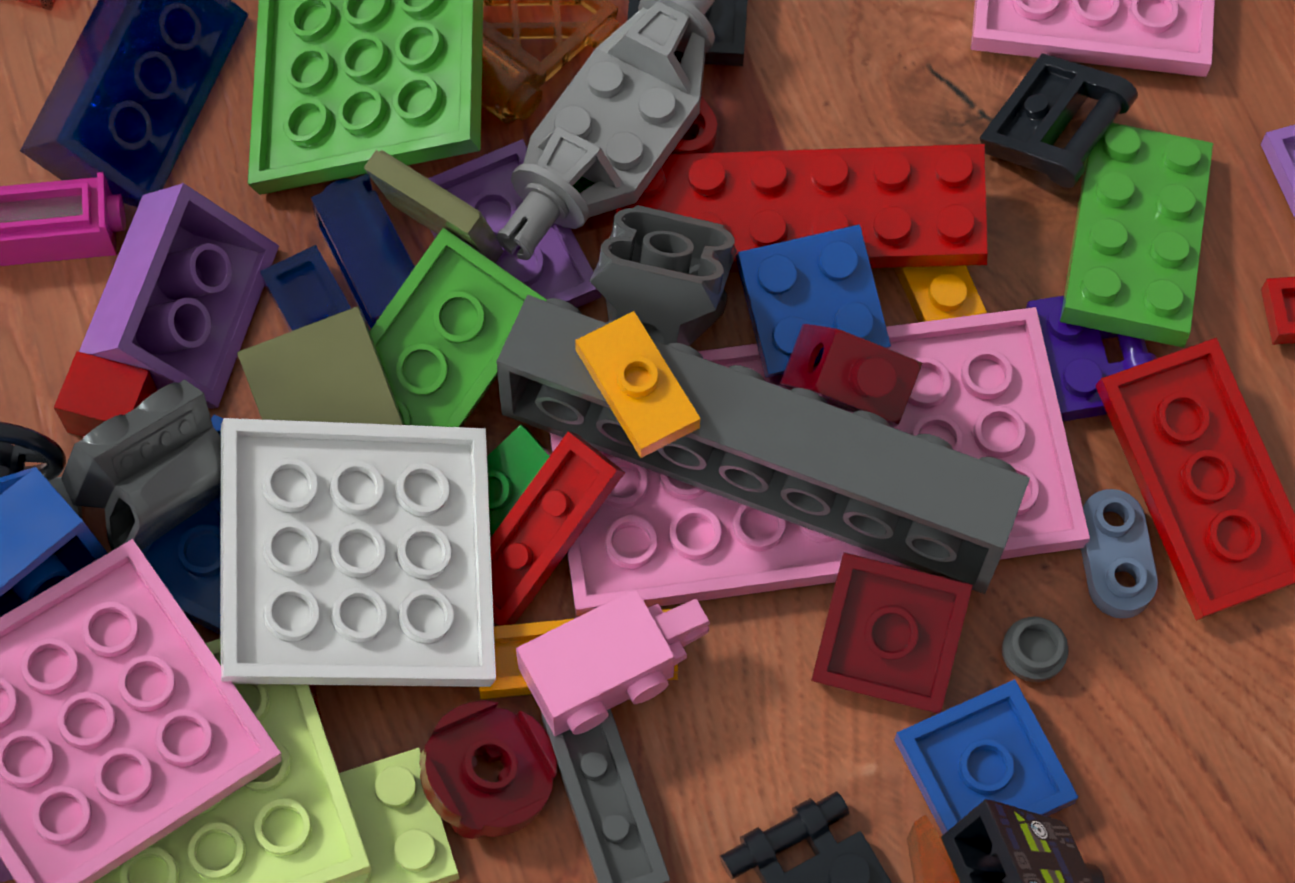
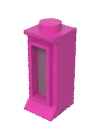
M97 172V177L0 186V266L117 255L116 232L125 231L126 229L124 202L121 194L112 195L103 172Z

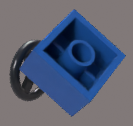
M0 422V617L108 554L84 521L49 482L58 477L66 466V456L62 448L55 441L40 432L7 422ZM25 462L41 463L38 465L25 466Z

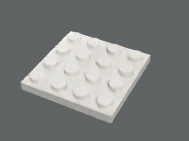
M223 418L221 425V682L232 681L233 684L491 687L496 680L486 428Z

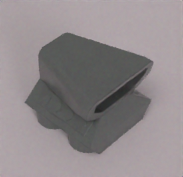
M636 205L634 208L624 209L615 214L612 233L609 239L601 244L599 261L590 282L606 298L609 321L617 320L635 311L652 340L665 345L681 343L690 346L725 311L728 297L724 286L737 253L734 245L735 239L722 224Z
M186 380L179 383H171L159 389L145 399L137 408L125 415L120 414L106 420L90 431L81 441L74 444L61 480L73 506L105 509L107 537L112 551L131 539L135 541L142 551L221 496V436L213 427L204 393Z

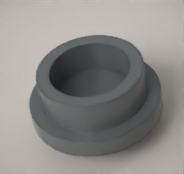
M1027 617L1018 620L1008 629L1002 642V656L1006 666L1014 675L1029 682H1043L1052 679L1062 670L1068 658L1069 647L1063 631L1055 623L1041 617Z

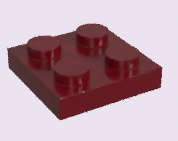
M843 552L811 681L938 714L941 713L973 585Z

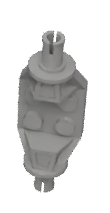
M640 0L639 11L594 50L531 135L524 163L517 166L512 173L511 182L523 202L496 236L499 244L508 253L513 255L516 248L520 246L521 249L517 253V257L522 260H528L532 257L535 248L554 223L565 228L577 229L582 227L589 217L637 202L700 113L705 53L710 50L715 40L713 28L705 14L715 0ZM675 50L684 53L681 63L678 62L674 55ZM581 177L595 183L581 193L573 187Z

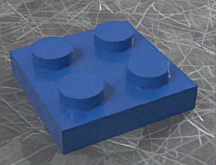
M860 224L740 251L736 254L735 259L765 378L784 374L803 324L836 328L885 348L891 347ZM822 347V349L819 351L814 362V367L819 365L823 355L824 347Z
M1015 679L897 732L894 738L942 834H945L985 799L1049 816L1073 805L1079 798Z

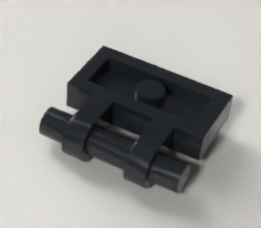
M837 791L816 803L813 799L809 798L792 808L793 815L765 831L757 827L740 836V845L719 856L725 871L732 880L754 868L762 883H892L861 831L839 843L836 842L831 834L829 826L850 815L844 799ZM806 839L816 856L784 872L776 855Z

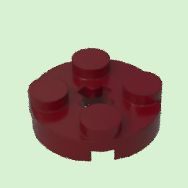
M487 700L473 701L449 711L439 720L420 755V779L427 800L437 814L449 822L453 830L464 838L498 837L521 830L539 815L552 792L553 779L557 771V759L548 734L532 716L519 710L516 715L507 709L496 708L499 702ZM483 754L488 762L499 760L503 764L504 769L497 776L498 782H489L487 779H481L475 773L474 769L477 766L475 756Z

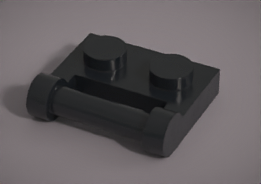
M1042 53L979 139L981 144H985V154L1044 173L1056 184L1071 188L1074 187L1085 172L1084 161L1117 115L1127 113L1138 98V92L1133 84L1125 78ZM1089 97L1099 100L1065 148L1053 146L1086 99Z

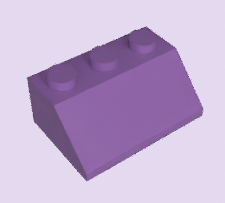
M184 183L142 195L79 352L149 370L157 390L171 383H179L186 380L204 393L208 408H218L237 359V352L240 351L279 245Z

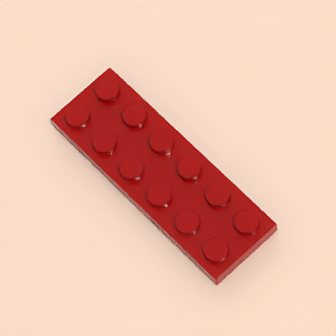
M985 144L670 154L637 202L616 209L617 213L618 211L634 208L636 205L722 224L733 235L737 253L860 224L871 268L987 265ZM735 258L730 272H739Z

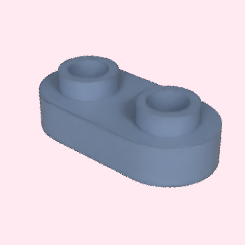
M1116 489L1101 490L1089 497L1083 506L1090 536L1089 542L1085 544L1084 548H1081L1088 590L1093 603L1103 613L1115 618H1131L1147 608L1156 593L1158 585L1146 518L1141 505L1130 494ZM1115 512L1119 514L1123 519L1124 525L1112 526L1108 524L1103 517V513ZM1123 571L1131 574L1135 579L1136 585L1133 587L1120 585L1115 578V573Z

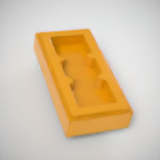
M635 311L575 340L577 354L640 458L700 428L701 418Z

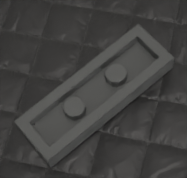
M611 709L607 710L609 714L607 719L593 729L577 735L573 734L571 729L556 737L541 713L542 722L550 738L557 759V766L596 882L670 883V877Z

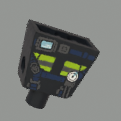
M985 799L941 836L960 883H1105L1104 875L1100 868L1094 864L1084 862L1069 828L1062 821L1001 802Z

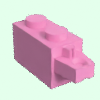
M635 588L517 647L518 669L554 736L556 737L571 729L573 734L577 735L601 724L609 716L607 710L628 699H631L633 704H639L664 691L668 686L667 680L673 677L674 666L687 658L683 647L708 634L710 622L697 598L663 613L659 604L647 608L640 593Z

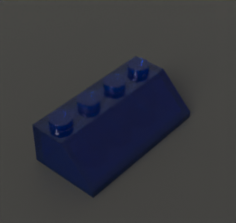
M98 0L20 152L60 180L97 177V172H103L112 195L121 194L124 204L138 208L142 195L164 188L249 14L232 0Z

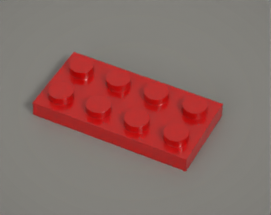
M1217 337L1101 378L1095 387L1196 621L1294 585L1295 513Z

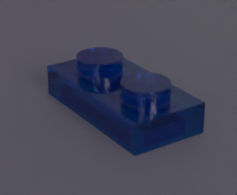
M316 245L260 271L263 283L290 332L351 309Z

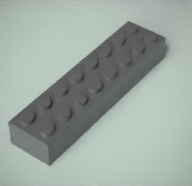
M527 294L496 361L502 415L564 437L568 431L577 433L603 453L923 572L972 584V590L982 594L986 593L1005 549L1030 480L1029 477L1016 473L1015 468L1007 462L993 457L977 459L953 450L947 441L930 434L911 435L890 427L885 419L867 411L851 413L827 404L822 396L804 388L788 390L766 382L758 372L740 365H733L728 368L703 359V356L698 351L681 343L665 345L654 340L652 341L701 418L699 429L640 458L575 350L576 339L615 320L604 323L582 315L575 306L564 300L549 298L544 301Z

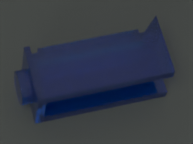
M367 173L353 180L341 179L328 185L322 193L311 197L317 226L357 305L362 309L366 323L371 330L415 267L376 191L372 190L371 179Z

